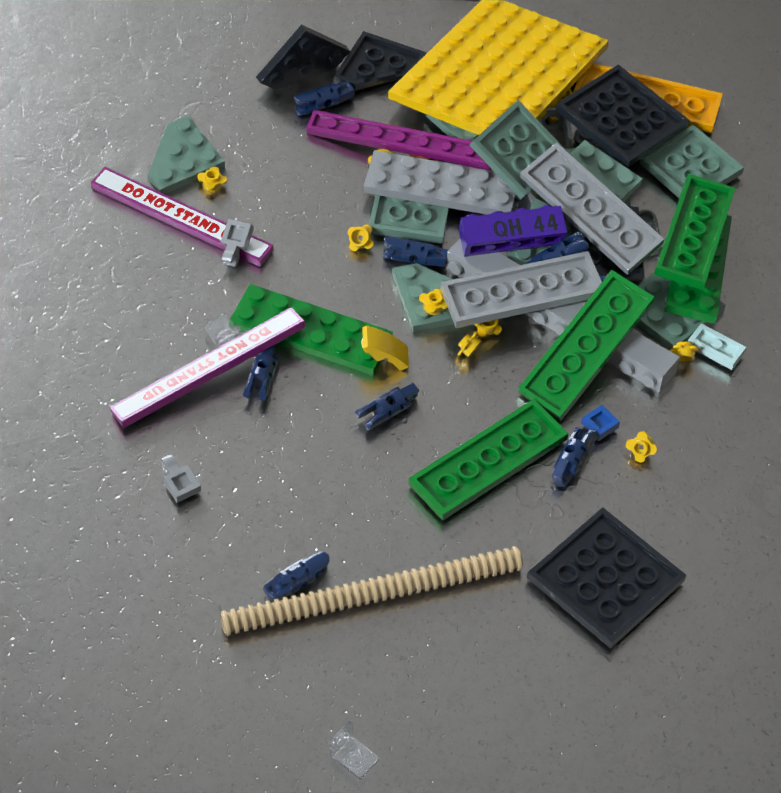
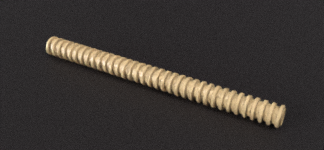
M513 546L511 550L504 548L503 552L496 550L494 554L487 552L485 556L481 553L478 557L470 556V559L463 557L461 561L454 559L453 563L446 561L444 565L437 563L436 567L431 564L426 569L422 566L419 570L411 569V572L404 570L402 574L395 572L394 576L386 574L385 578L378 576L377 580L369 578L368 582H365L363 579L358 584L354 581L349 586L345 583L343 587L336 585L334 589L327 587L325 591L318 589L317 593L309 591L308 595L300 593V597L292 595L291 599L283 597L281 601L274 599V602L270 603L268 600L265 601V604L262 605L259 602L254 607L250 604L245 609L241 606L236 611L234 608L230 609V612L223 610L222 614H220L224 633L230 636L231 632L239 634L240 630L248 632V628L257 630V626L265 628L266 624L274 626L275 622L283 624L284 620L292 622L293 618L300 620L302 616L309 618L311 614L315 617L318 616V613L321 612L324 615L329 610L333 613L335 609L342 611L344 607L351 609L353 605L360 607L361 603L369 605L370 601L377 603L378 599L386 601L387 597L395 599L396 595L403 597L405 593L409 596L414 591L418 594L421 590L425 592L429 591L430 588L436 590L438 586L445 588L447 584L454 586L455 582L458 584H462L464 580L471 582L473 578L477 581L480 577L484 579L488 578L489 575L495 577L497 573L500 575L505 574V571L512 573L514 569L521 571L523 559L520 550Z

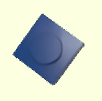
M601 405L582 417L581 424L587 430L598 432L597 440L600 441L618 429L620 421Z

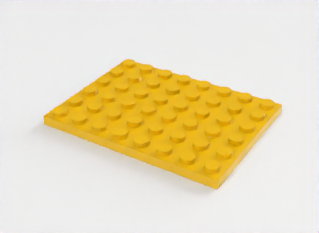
M481 0L388 91V99L477 135H480L517 100L539 120L547 114V109L552 108L607 50L609 40L504 0Z

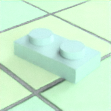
M702 323L688 339L692 346L699 347L697 352L733 370L746 350L745 346Z

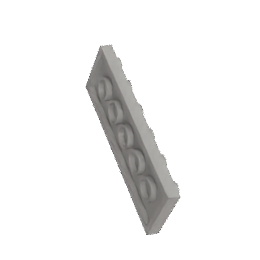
M557 142L520 172V178L551 206H561L564 218L627 275L664 244V238Z
M376 150L373 152L363 193L486 215L495 211H502L503 213L512 212L516 196L494 171Z
M586 251L441 282L440 289L456 328L585 301L591 297L602 281L589 252Z

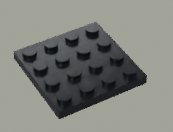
M619 64L558 102L555 111L627 168L687 128L690 122L688 118Z
M603 507L527 573V579L609 648H612L679 587L686 578L684 572Z

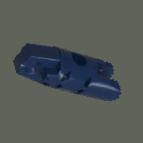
M349 82L326 85L296 95L295 103L299 104L295 108L296 115L303 116L313 113L314 110L320 111L338 105L354 97V88Z
M575 232L543 250L526 264L585 252L589 246L584 240L583 235Z
M390 236L384 238V245L387 248L383 250V257L386 259L412 264L417 263L423 266H445L447 263V249L436 247L429 243Z
M275 345L255 356L243 397L250 398L255 387L260 389V400L266 401L279 358L275 357Z
M414 383L402 389L396 387L357 409L355 415L358 418H362L374 412L375 417L369 419L365 424V428L369 431L412 405L411 401L417 398L419 389Z
M576 427L554 465L552 477L556 486L566 487L572 477L577 474L596 441L598 432L588 430L587 434L582 438V428Z
M319 551V553L313 554L307 559H301L279 572L264 585L263 590L271 602H274V599L280 600L283 597L292 595L314 582L316 577L327 570V565L330 561L329 554Z

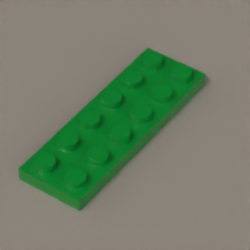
M692 174L687 175L654 275L704 290L736 188Z
M727 215L704 290L670 280L664 312L713 324L716 323L732 216Z
M611 270L519 386L518 393L530 401L535 399L548 413L561 421L655 302V297Z
M249 284L229 319L230 328L246 333L287 309L292 308L304 320L306 327L278 342V344L372 376L381 360L377 362L370 354L363 350L361 344L363 339L362 327H374L393 335V331L253 284Z
M532 399L409 477L408 484L443 521L568 440L569 433L535 399Z

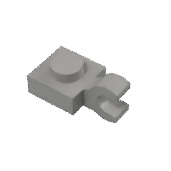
M228 219L221 239L222 245L227 246L222 256V261L227 262V266L237 267L240 249L247 251L254 230L252 224Z
M171 454L161 459L164 464L162 469L166 474L163 477L164 484L176 503L201 492V485L188 465L180 469Z

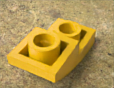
M370 326L362 327L363 339L361 344L367 354H370L377 362L386 358L389 363L395 365L400 371L409 368L408 346L383 330Z

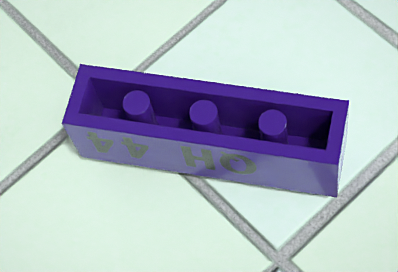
M545 205L537 209L528 210L527 208H520L513 212L503 213L502 211H495L488 215H467L461 218L459 234L464 257L552 246L566 238L567 229L561 206Z

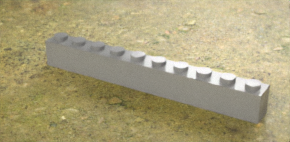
M461 239L447 251L446 268L453 274L461 277L520 266L500 253L464 257ZM580 301L524 314L533 318L537 323L552 329L560 336L586 302ZM632 330L608 360V363L617 367L623 373L641 381L645 386L660 392L675 375L680 357Z

